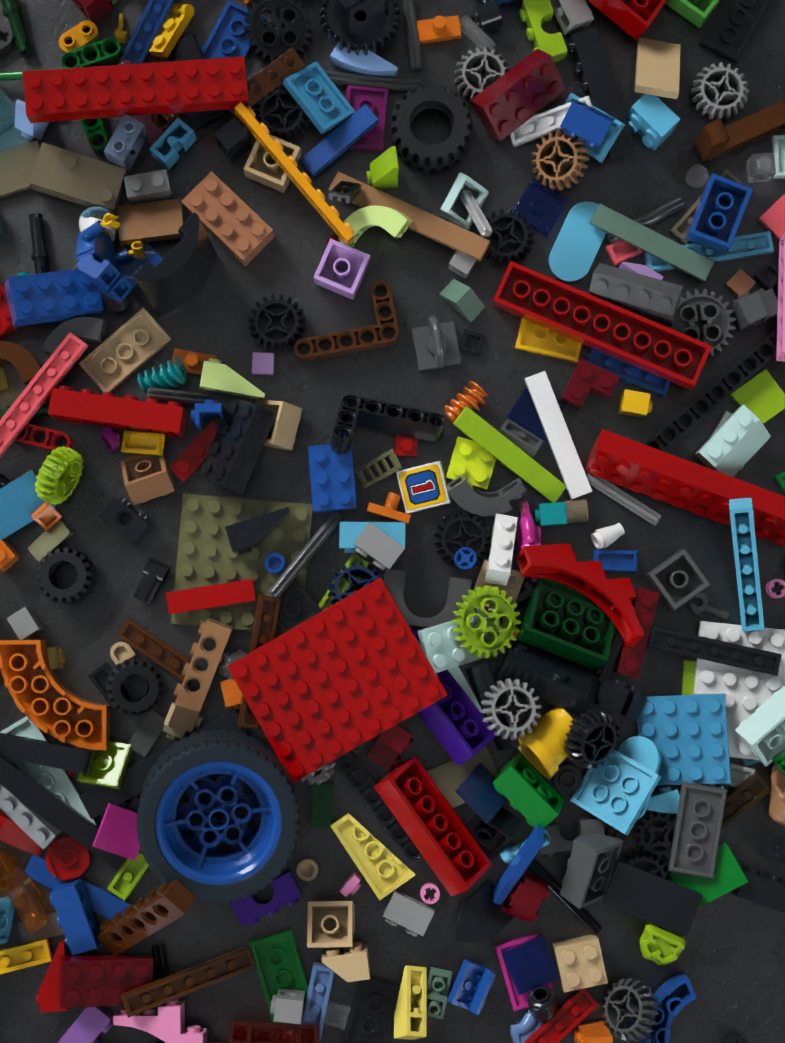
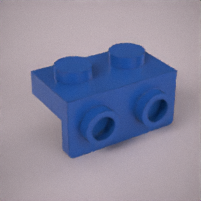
M205 400V403H195V410H191V422L194 423V426L199 431H203L204 419H223L226 410L222 403H218V400Z
M464 959L447 1001L450 1004L468 1009L475 1015H479L485 1005L486 997L494 983L496 974L484 965Z

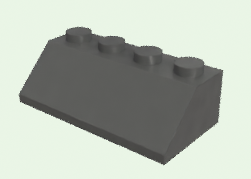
M599 263L593 272L589 294L654 322L672 327L683 286Z

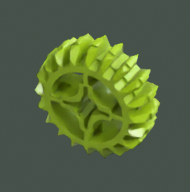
M63 446L52 450L51 454L47 455L46 460L42 462V467L38 469L39 474L36 476L37 481L35 482V492L41 500L56 505L66 501L68 496L72 495V491L76 489L77 483L80 482L81 470L84 467L82 465L83 459L77 451Z

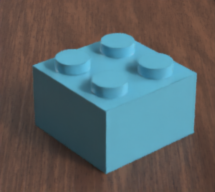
M644 94L631 107L626 120L630 131L637 133L642 138L641 140L644 145L655 151L674 132L680 118L657 96Z

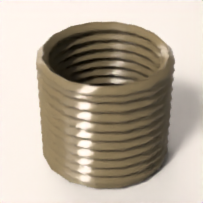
M586 499L564 501L566 502L567 524L588 522L589 511Z

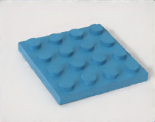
M726 694L645 696L647 700L637 721L638 736L652 740L657 745L658 751H660L661 765L657 775L661 776V779L657 785H681L682 781L696 784L732 783Z

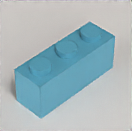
M340 522L339 548L344 549V553H357L355 551L357 546L354 545V542L369 522ZM370 522L405 547V522Z

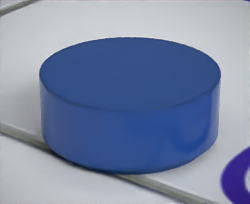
M272 552L265 557L264 567L271 574H280L286 568V559L282 554Z

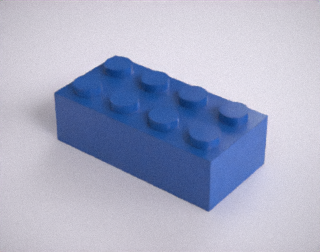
M79 269L8 277L4 284L13 327L70 320L77 317L99 316L104 309L99 288Z

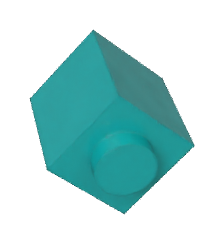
M566 502L537 505V509H534L535 522H539V527L566 525Z

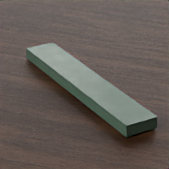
M599 203L589 223L702 282L706 280L714 264V261Z

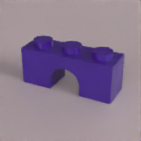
M291 869L275 877V880L271 883L274 892L271 899L262 901L257 899L255 895L250 894L247 898H240L234 902L229 901L240 926L247 924L249 927L259 922V917L265 914L269 917L279 912V907L285 904L289 907L300 901L299 897L302 896V891Z

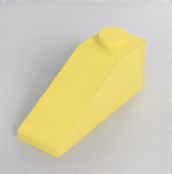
M407 965L404 968L394 1013V1038L416 1040L427 1037V967Z

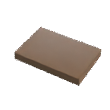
M181 198L117 206L118 222H120L118 227L120 245H129L136 241L145 243L183 238L178 232L179 228L184 224Z

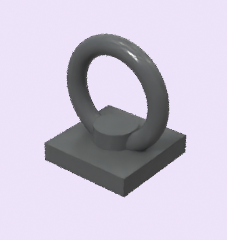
M433 315L429 318V326L411 329L419 372L461 365L454 321L439 323L438 318Z

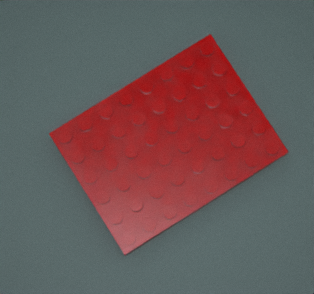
M382 577L227 666L279 761L288 772L292 783L448 696L446 689Z

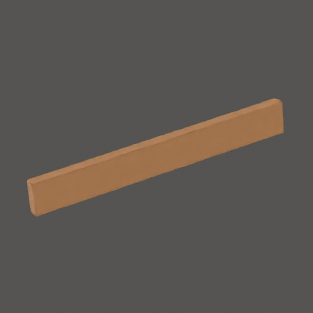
M339 171L329 188L330 192L340 181L359 183L361 185V192L351 203L362 208L376 205L396 209L413 220L408 229L480 262L491 243L490 240Z

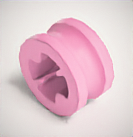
M772 579L766 584V593L771 598L775 599L785 596V582L783 580ZM775 582L781 586L778 595H776V592H772L771 589L774 587Z
M434 883L424 884L420 890L421 899L427 904L436 903L440 897L438 886ZM427 888H430V890L434 888L436 890L433 899H430V897L427 899L424 896L426 895Z

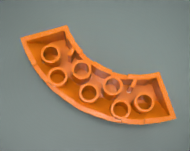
M0 640V669L5 681L4 684L20 711L40 730L59 739L63 743L79 748L107 751L111 730V706L82 699L62 684L51 667L46 649V640Z

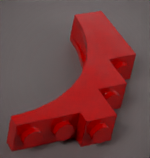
M570 544L524 546L517 555L516 561L522 577H539L554 580L585 595L611 619L627 647H635L644 637L643 628L632 605V601L637 596L630 578L607 579L600 561L577 562L576 555Z

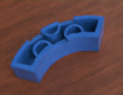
M683 971L665 981L654 993L656 996L653 1001L659 1004L655 1007V1011L659 1014L654 1016L657 1024H651L653 1031L647 1032V1037L642 1038V1043H669V1029L674 1016H677L681 1009L689 1002L697 999L689 977Z

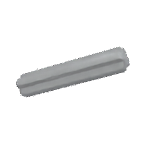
M463 190L462 194H460V199L482 237H490L493 229L470 190Z

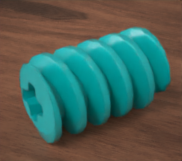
M175 357L176 364L168 360V367L161 363L160 371L157 367H152L153 374L149 370L144 371L145 377L138 373V383L146 395L147 389L151 387L171 389V387L175 388L179 384L186 383V370L179 357Z

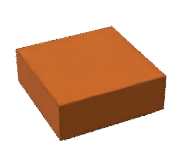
M47 502L43 503L31 514V517L46 531L63 517L59 511Z

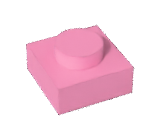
M354 871L340 887L339 892L345 897L349 893L354 895L361 887L359 883L361 877Z

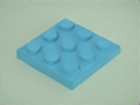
M614 750L609 755L610 760H604V765L599 764L596 769L593 767L588 769L581 786L574 793L570 801L628 836L661 776Z

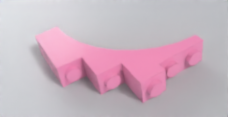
M178 998L159 1005L158 1010L154 1007L129 1018L124 1007L120 1008L113 1015V1025L128 1026L146 1031L165 1043H207V1028H201L200 1025H190L185 1028V1001H178Z

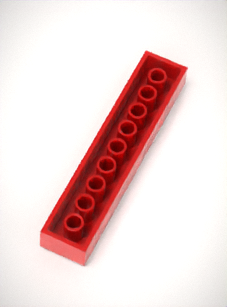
M244 57L22 71L26 116L30 123L123 117L124 114L139 116L235 109L234 107L240 102L245 107L249 106Z
M510 261L493 298L494 307L689 390L694 388L712 348L709 344Z
M601 430L590 451L584 470L585 473L731 526L729 500L752 498L755 536L785 547V496L613 432Z

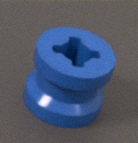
M462 547L454 556L455 565L462 570L472 568L477 560L475 552L468 547Z

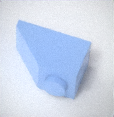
M17 99L15 103V128L21 131V136L31 141L33 137L41 141L49 122L30 123L26 116L25 102Z

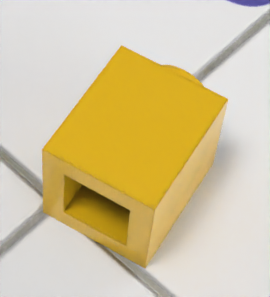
M625 389L621 394L618 414L644 418L652 410L653 401L650 400L651 394Z

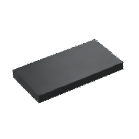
M682 781L668 866L669 871L714 878L727 789Z

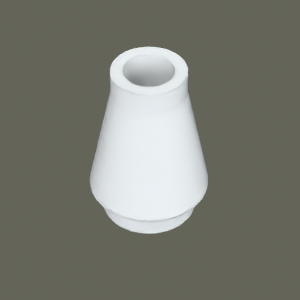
M617 523L594 530V533L591 534V540L598 550L601 548L606 549L620 536L624 535L625 531L622 525Z

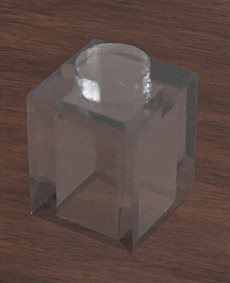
M774 152L752 154L746 162L749 183L770 181L776 174Z

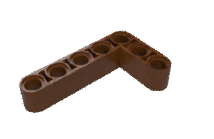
M785 100L725 127L721 119L707 124L694 142L703 162L715 159L784 128Z
M377 281L371 288L377 325L300 339L294 346L296 357L300 361L307 362L394 345L398 340L399 330L389 284L385 281ZM382 288L386 290L387 294L379 297L375 294V291ZM387 309L391 312V315L383 318L379 315V312ZM386 330H392L395 336L387 339L383 336V333ZM365 334H371L374 339L372 342L366 343L362 340V337ZM344 338H350L353 343L345 347L341 344V341ZM329 342L332 346L329 350L323 351L320 349V344ZM301 346H308L310 348V352L306 355H302L298 351Z

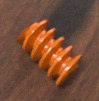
M470 381L468 383L470 389L464 387L462 389L463 394L458 393L456 395L457 400L452 399L450 401L452 407L444 406L446 413L443 412V414L452 424L466 406L471 410L479 411L478 403L486 404L484 397L489 398V396L477 383Z

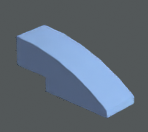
M338 43L330 54L331 64L353 74L386 77L398 76V67L368 50L367 55L364 54L363 50H360L359 55H356L354 50L349 54L347 53V47L339 50Z

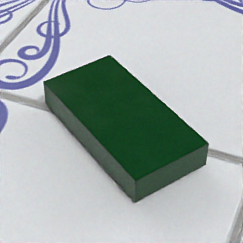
M314 782L312 784L310 827L331 828L330 825L333 824L334 783H321L317 785Z

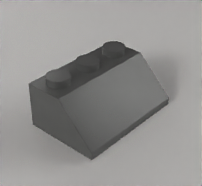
M587 833L577 837L572 844L573 850L567 862V870L561 882L562 887L559 895L579 909L603 899L624 840L595 833Z

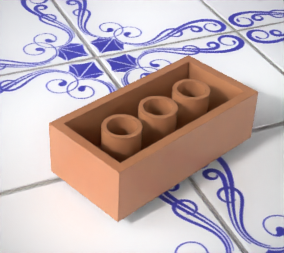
M212 171L181 201L184 209L190 215L195 212L199 216L204 228L245 267L275 237L273 229Z

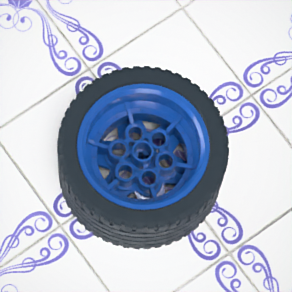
M210 729V731L203 730L200 733L195 732L189 737L181 738V741L173 743L172 747H168L158 757L143 785L137 814V834L142 854H144L146 863H149L151 871L155 872V876L162 880L163 883L169 884L177 879L200 902H234L240 898H247L250 894L258 893V890H263L267 887L268 883L271 884L275 877L281 874L282 869H285L288 860L293 855L292 851L296 847V840H298L299 836L298 830L300 829V813L294 784L276 753L272 751V748L268 745L266 746L263 741L257 740L252 735L248 736L247 733H239L237 730L232 729L230 731L227 729ZM219 774L216 780H212L208 775ZM244 782L247 783L253 789L254 792H244ZM224 789H231L234 794L229 798H225L221 792ZM186 790L190 800L178 803L181 795ZM202 792H207L211 795V798L208 801H202L198 796ZM240 806H244L248 811L244 815H238L235 810ZM217 811H221L222 815H217ZM198 813L202 816V819L194 822L190 819V816ZM260 817L259 824L253 833L247 823ZM231 827L239 830L235 836L228 835L226 831ZM181 829L194 830L192 843L184 836ZM207 831H213L216 833V836L213 839H207L204 834ZM221 842H225L233 848L230 851L215 852Z

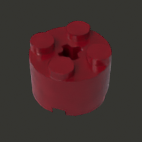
M524 872L507 896L505 905L501 904V910L526 923L529 921L535 922L539 915L538 908L541 902H545L549 895L545 881Z

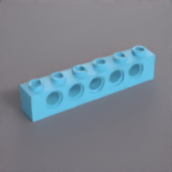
M752 498L730 499L729 510L742 631L765 630Z

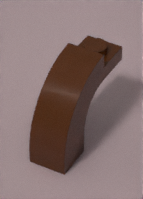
M0 341V362L13 364L22 382L27 386L42 368V365L35 356L22 346L9 341Z

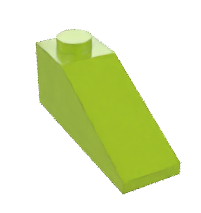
M396 146L390 147L370 163V171H366L368 184H372V187L378 190L398 187L399 166Z

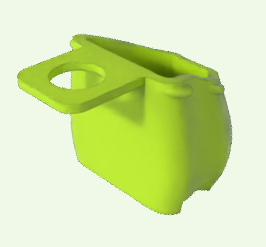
M646 921L639 941L643 957L654 961L658 965H666L677 960L686 946L684 935Z

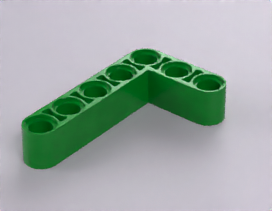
M107 38L66 52L61 57L62 68H69L68 65L72 62H77L73 68L116 65L120 63L119 61L124 52L118 40ZM110 49H117L114 54H108ZM92 55L97 56V58L93 61L88 60V58ZM102 118L82 119L81 122L88 143L94 153L100 156L105 155L104 150L110 140ZM92 120L98 121L95 126H88ZM98 140H104L103 145L95 146Z

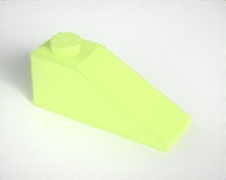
M209 358L208 361H204L199 389L264 400L265 393L226 364H221V360Z

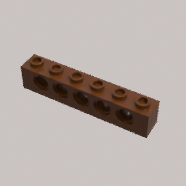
M177 879L169 884L165 882L157 891L152 890L145 899L141 897L133 906L131 904L127 906L122 913L120 911L117 912L111 920L109 918L106 919L99 928L101 932L97 939L113 954L118 955L185 915L196 897Z

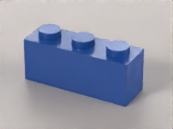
M81 878L57 885L50 892V903L56 909L58 925L65 934L66 947L70 949L72 956L98 948L101 943L97 939L100 929Z

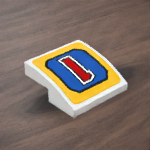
M441 461L396 472L406 514L451 503Z

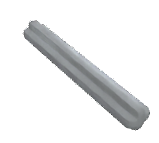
M588 473L586 474L591 486L652 525H656L661 519V514L611 482L593 477Z

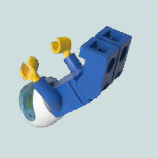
M93 206L84 210L79 219L80 233L78 234L76 247L77 268L102 293L121 303L133 289V285L121 275L117 265L132 259V256L142 258L144 256L143 243L136 241L131 244L132 250L126 249L118 253L115 252L113 241L118 234V227L120 226V222H117L118 216L108 208Z

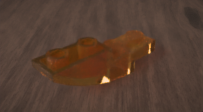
M0 848V894L3 898L9 896L12 899L11 902L30 935L50 923L40 904L44 901V898L24 869L8 853Z

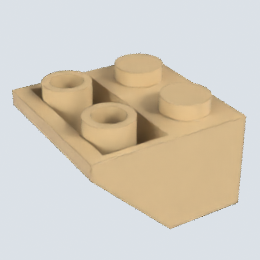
M353 941V948L323 949L322 963L346 982L370 979L371 970L367 943L362 944V941Z

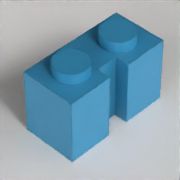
M177 117L149 150L153 158L167 170H170L180 159L178 152L181 149L186 152L197 138L195 132Z

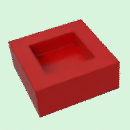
M396 434L395 455L399 457H417L418 439Z

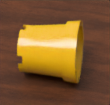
M557 706L537 719V726L530 725L532 728L531 733L525 732V737L520 738L517 734V739L520 743V746L517 747L518 750L547 779L553 777L559 770L558 766L567 757V752L564 750L566 747L564 741L568 737L565 733L570 731L569 725H573L572 721L574 720L564 709Z

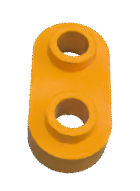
M89 20L82 21L60 36L59 46L63 53L92 44L97 41L99 30L94 22ZM86 28H90L88 33H84ZM67 40H73L71 44H66Z

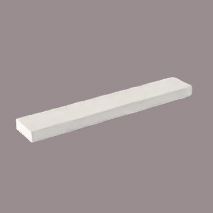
M543 371L525 378L528 391L571 500L591 493L592 489L546 372Z

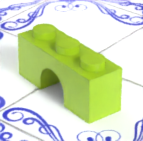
M523 0L519 13L523 22L526 21L528 40L533 41L535 47L533 51L538 48L550 54L554 63L565 60L568 50L562 33L548 34L541 27L543 23L552 21L554 10L550 0Z

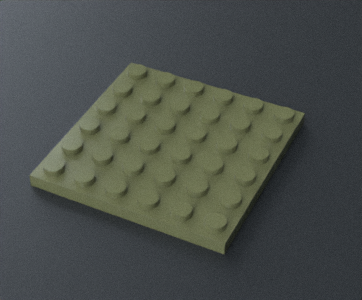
M183 494L174 591L253 579L257 601L258 595L273 597L269 590L283 572L280 574L269 573L264 567L265 557L272 552H278L286 559L284 571L310 541L313 514L312 504ZM289 507L291 513L256 547L251 548L252 552L240 556L238 552H232L225 529L226 526ZM308 562L295 577L305 590ZM257 601L172 614L171 624L200 626L202 622L206 623L207 619L211 618L232 626L233 629L253 631ZM277 625L276 632L283 633Z

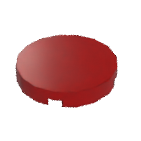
M67 835L51 843L45 860L48 870L54 877L59 880L71 881L85 874L90 865L91 855L87 848Z

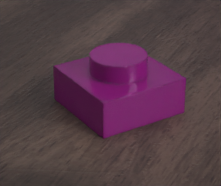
M109 426L102 429L99 437L109 452L113 454L119 450L121 439L115 430L112 431Z

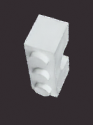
M496 513L492 527L491 549L485 576L486 583L507 586L511 572L518 517Z

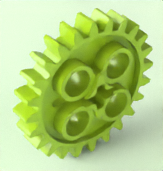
M484 585V588L477 586L476 592L468 590L469 596H461L464 602L456 603L460 608L459 611H453L457 615V619H453L451 622L456 623L457 627L452 629V631L459 633L455 640L462 641L460 647L467 648L466 652L474 653L476 657L481 655L483 658H489V655L497 657V652L504 654V647L511 648L509 641L517 640L513 633L520 632L519 629L515 628V625L521 623V621L516 620V616L520 615V612L514 611L517 603H510L513 597L506 596V591H499V587L491 588V586ZM488 601V603H489V608H488V610L486 611V610H485V603ZM474 617V624L471 627L470 619ZM500 617H502V620H503L501 626H499V623H498ZM485 633L488 634V640L486 642L484 641Z

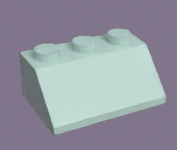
M743 404L694 455L708 468L734 477L771 436L761 420Z
M785 686L776 691L768 701L759 706L747 720H744L735 729L743 743L765 767L772 762L774 756L780 755L785 751Z

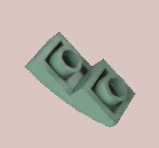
M430 967L427 980V1016L443 1019L452 971Z

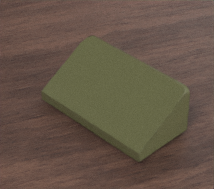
M60 519L27 548L35 559L42 563L40 561L42 557L46 558L48 552H54L55 549L60 548L74 533Z

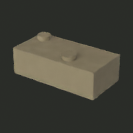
M42 142L29 184L32 190L89 208L100 206L107 209L111 214L116 215L117 206L125 186L124 177L128 175L125 168Z

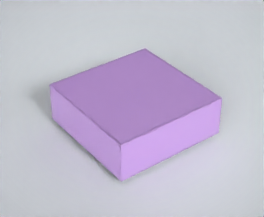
M253 352L252 375L274 376L275 354Z

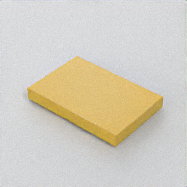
M522 318L515 349L578 363L582 344Z

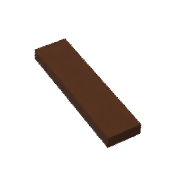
M128 618L116 636L183 682L185 676L181 675L186 662L190 664L191 660L143 626Z

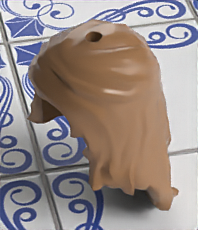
M774 765L771 769L773 771L771 773L772 791H770L768 811L769 816L774 822L785 826V774L777 765Z

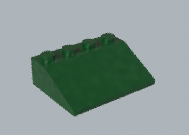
M538 577L522 618L517 640L598 671L608 662L615 625L601 608L585 595L554 580Z

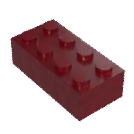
M537 48L475 96L471 102L487 133L495 139L502 141L567 89L551 55Z
M150 953L60 956L58 995L60 1008L122 1006L123 1002L120 994L153 982L154 958Z

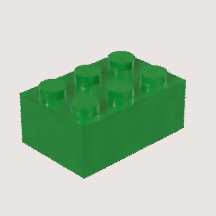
M520 752L500 769L493 781L496 791L500 795H504L510 801L513 809L518 812L520 811L526 817L527 823L533 828L536 825L545 828L559 815L565 802V798Z

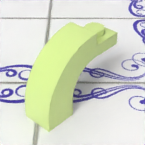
M376 205L363 207L353 212L343 222H347L354 230V239L347 246L353 247L362 233L374 226H380L395 238H401L413 220L393 208ZM338 238L340 243L344 244V242L340 238Z

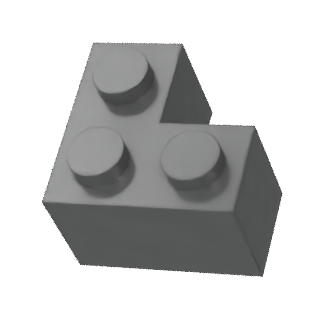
M762 288L752 294L750 292L741 294L728 309L734 310L730 315L732 318H736L734 324L740 333L777 317L778 300L772 288L766 291Z

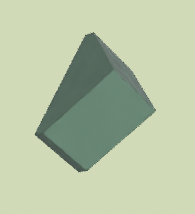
M454 278L439 294L470 323L485 308L484 304L469 286Z

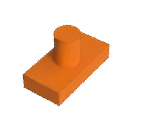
M439 15L433 19L417 21L419 44L461 39L458 15L448 17Z
M174 348L172 362L176 364L175 357H179L184 364L186 373L201 376L204 361H208L209 358L217 359L218 357L216 355Z
M391 492L388 493L384 507L369 502L367 513L396 522H405L406 525L409 524L411 518L410 514L397 511L401 496Z

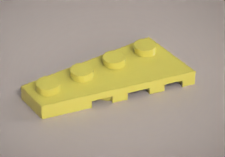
M349 813L330 825L379 901L416 875Z

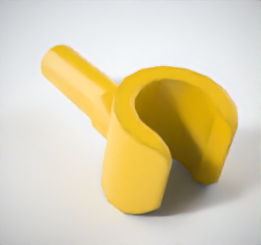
M120 13L115 36L119 43L127 44L129 32L123 30L124 14Z

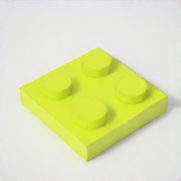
M458 436L446 479L455 480L462 474H465L474 487L487 490L496 458L475 441Z

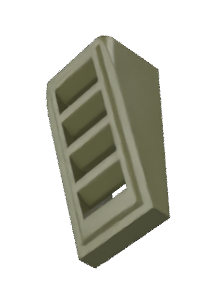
M393 449L355 469L354 472L365 490L402 470V466ZM388 457L390 458L394 466L392 469H390L387 461L385 460ZM379 462H382L386 469L385 473H382L378 465ZM372 466H374L379 475L376 478L370 469ZM362 471H367L371 481L367 482Z

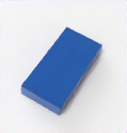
M593 550V561H600L605 572H638L637 550Z

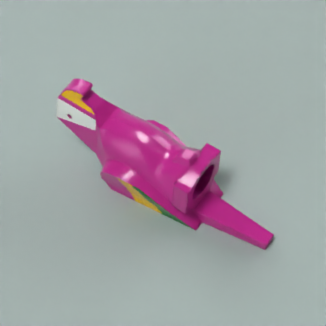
M528 500L520 501L519 503L520 521L515 534L519 552L524 546L541 545V530L539 526L535 525L534 519L530 514ZM531 577L532 582H536L537 577Z

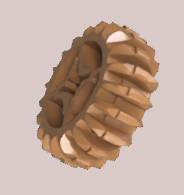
M560 130L556 132V135L549 133V139L541 138L542 145L535 144L539 150L538 152H532V155L536 157V159L531 161V164L536 165L532 171L535 174L538 173L536 179L542 180V185H549V188L553 190L556 186L559 190H563L564 185L567 188H571V181L577 184L579 182L577 176H584V173L581 172L582 168H588L586 164H583L584 161L589 160L588 156L583 155L588 150L586 147H582L584 142L578 140V136L574 138L565 133L563 134ZM564 144H569L572 147L574 156L566 154ZM553 148L552 154L549 155V156H547L548 153H549V152L551 151V149ZM560 156L564 159L560 164L556 163ZM546 165L553 166L556 177L550 176ZM570 165H573L571 169L566 173L567 168Z

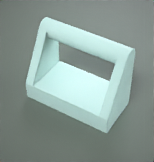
M460 172L440 209V216L470 230L474 223L470 215L468 214L466 220L454 213L452 209L464 186L479 193L476 201L480 208H482L489 191L469 176Z

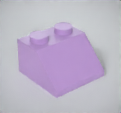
M330 238L313 277L314 284L354 300L363 280L370 255Z

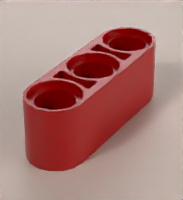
M27 424L24 427L25 434L23 437L15 439V441L21 444L52 451L58 448L60 439L66 438L67 445L65 447L74 448V440L66 433L32 424ZM46 433V440L38 443V435Z

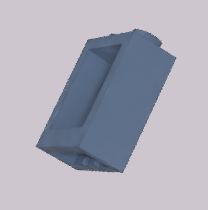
M124 114L104 150L107 162L125 168L127 175L148 140L145 125L142 122ZM135 151V154L131 155L130 152Z

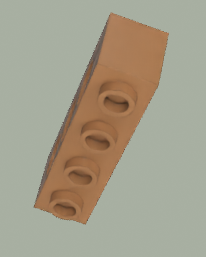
M208 618L206 623H201L197 633L201 637L198 643H193L189 653L193 655L190 664L186 662L181 674L185 678L182 684H177L174 696H177L175 703L198 712L201 711L231 635L232 626ZM205 639H214L216 647L213 649L207 648L204 644ZM198 659H205L208 662V667L200 669L196 664ZM189 680H198L200 688H190Z

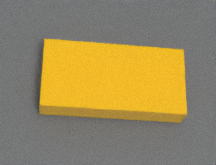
M124 430L121 452L163 456L165 434Z

